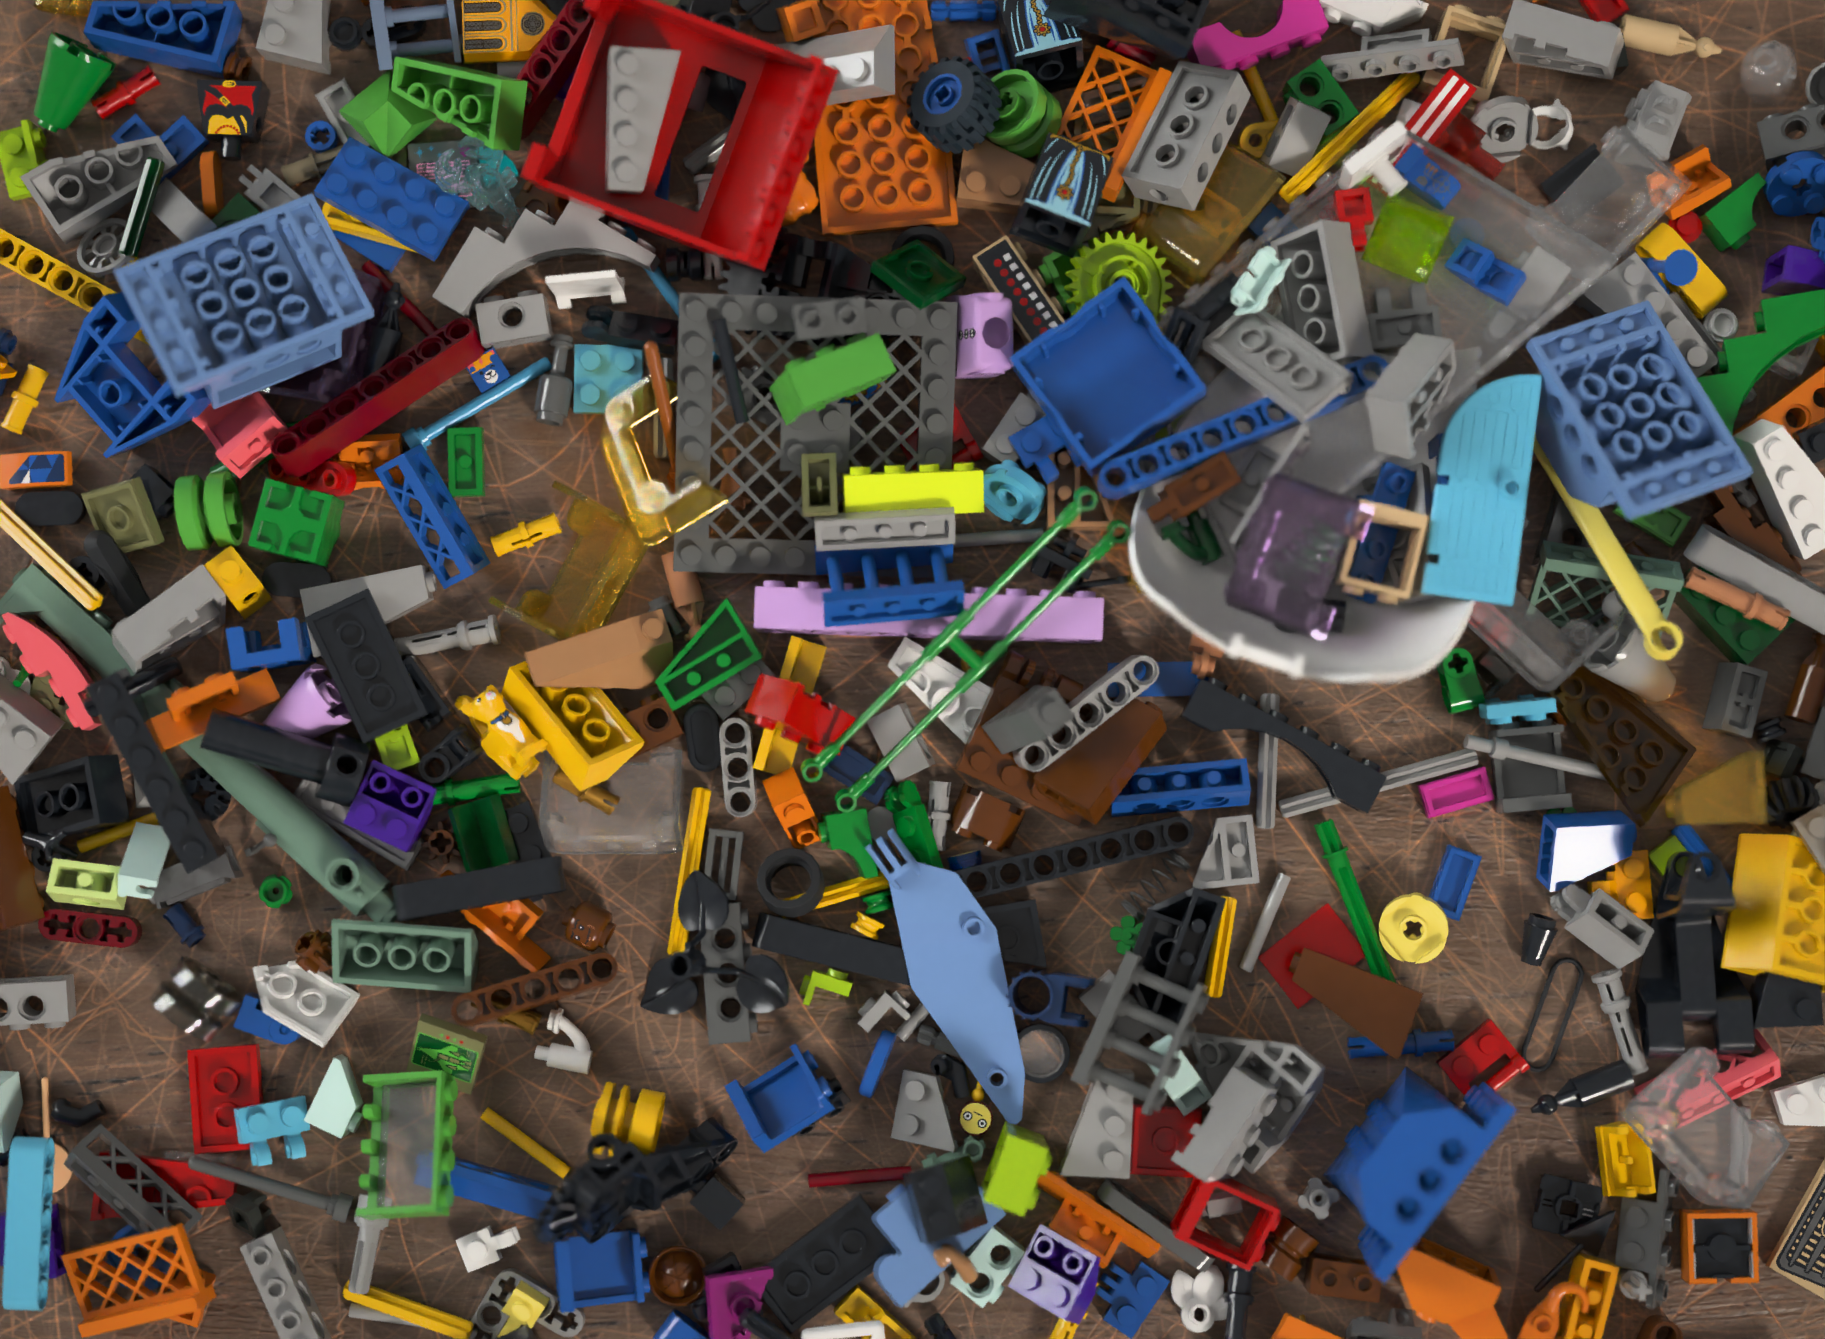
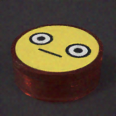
M970 1100L960 1108L958 1121L965 1133L979 1136L990 1129L993 1115L990 1107L985 1102Z

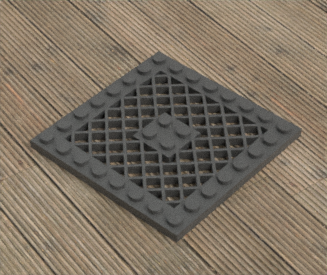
M679 293L673 571L816 575L815 539H800L812 527L814 528V517L805 516L804 518L808 523L795 535L782 523L794 510H797L803 516L802 508L800 507L802 495L795 501L783 489L796 475L802 480L801 454L836 453L837 472L849 473V459L855 466H862L853 455L867 442L879 455L868 465L872 471L883 460L888 465H894L887 456L902 444L913 456L905 464V471H908L915 463L916 471L919 470V464H940V470L952 469L958 302L936 301L920 310L908 300L864 299L868 332H865L866 336L869 337L876 333H879V335H900L886 348L892 363L899 370L887 382L879 383L881 387L868 400L861 392L855 394L863 404L851 416V403H840L839 401L842 399L840 398L825 404L826 408L816 412L813 409L801 414L796 418L795 422L786 426L781 414L768 402L772 397L771 392L769 391L763 396L751 384L764 370L776 381L779 377L769 365L782 353L790 361L795 360L793 355L787 350L796 341L795 334L782 345L770 331L795 332L791 304L840 298ZM726 318L729 335L732 334L744 347L735 356V361L737 362L749 352L761 365L748 378L738 370L739 378L743 381L741 384L742 391L748 387L760 399L748 411V424L759 435L746 448L732 435L744 423H735L728 430L715 417L729 403L731 404L729 395L716 382L724 375L723 368L713 376V351L719 357L720 354L717 348V341L713 342L714 329L712 321ZM735 330H756L761 332L747 344ZM767 335L779 349L764 362L752 347ZM841 335L826 337L817 346L811 339H806L805 341L812 347L813 351L805 357V360L809 361L814 358L816 353L835 337L843 346L847 345L846 340ZM909 336H921L920 348ZM903 340L916 352L905 365H902L891 354V351ZM920 359L918 383L907 370ZM902 375L915 386V389L903 400L890 389V386ZM712 385L725 398L713 411ZM886 391L898 405L883 417L872 403ZM919 393L917 418L906 405ZM763 405L777 417L764 431L750 418ZM868 408L880 422L865 434L854 420ZM903 409L914 423L900 435L891 426L889 421ZM711 420L724 433L712 446ZM779 424L780 449L767 436ZM851 425L862 439L849 450ZM885 426L896 437V440L882 452L871 438ZM916 429L917 452L905 441ZM729 438L741 453L727 465L715 450ZM764 439L776 453L761 465L749 452ZM712 456L724 469L710 481V462ZM746 456L758 470L743 482L732 468ZM778 458L779 470L791 471L780 483L766 471ZM728 473L740 487L726 499L714 485ZM761 474L774 486L762 500L749 488ZM837 475V482L842 486V479ZM710 490L722 502L711 515H709ZM745 491L757 504L743 517L731 503ZM842 491L838 494V502L843 499ZM780 492L791 503V506L777 518L765 504ZM726 508L739 520L727 533L713 521ZM762 508L774 522L759 534L748 520ZM709 525L721 537H709ZM744 525L756 538L731 536ZM779 526L790 539L766 537ZM932 565L911 567L913 577L934 578ZM897 568L877 570L878 576L899 577ZM863 571L842 573L844 576H864Z

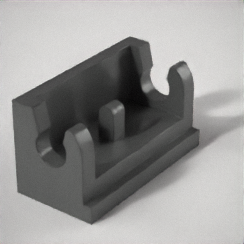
M1719 662L1702 728L1710 731L1725 732V735L1752 738L1768 671L1741 663Z

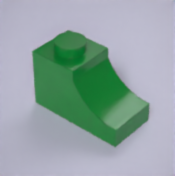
M1758 172L1699 218L1702 222V231L1720 253L1730 246L1735 251L1751 239L1748 232L1757 225L1752 217L1753 202L1758 191L1767 183Z
M856 806L853 811L848 813L840 810L820 813L822 822L817 823L820 842L826 843V847L831 850L841 849L845 851L854 861L859 876L864 879L878 876L877 866L865 850L866 846L872 844L866 808Z

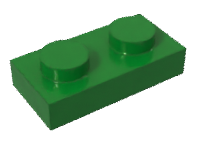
M482 427L447 428L448 484L452 497H485L484 429Z

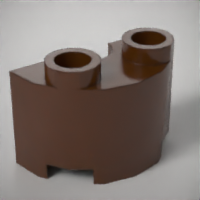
M964 784L951 812V820H948V822L954 824L951 831L969 839L972 833H975L985 838L983 845L1002 853L1004 847L1011 848L1026 811Z

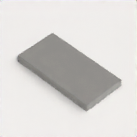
M1264 309L1257 313L1237 316L1234 314L1202 341L1204 350L1303 424L1353 383V374Z

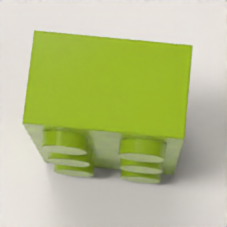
M1005 1121L981 1184L984 1202L1023 1217L1027 1208L1033 1210L1040 1189H1037L1038 1184H1036L1039 1174L1043 1176L1047 1174L1052 1160L1044 1135Z

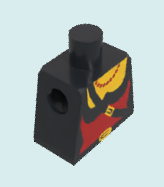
M197 80L204 135L212 142H221V159L240 161L242 143L260 142L270 98V90L262 81Z

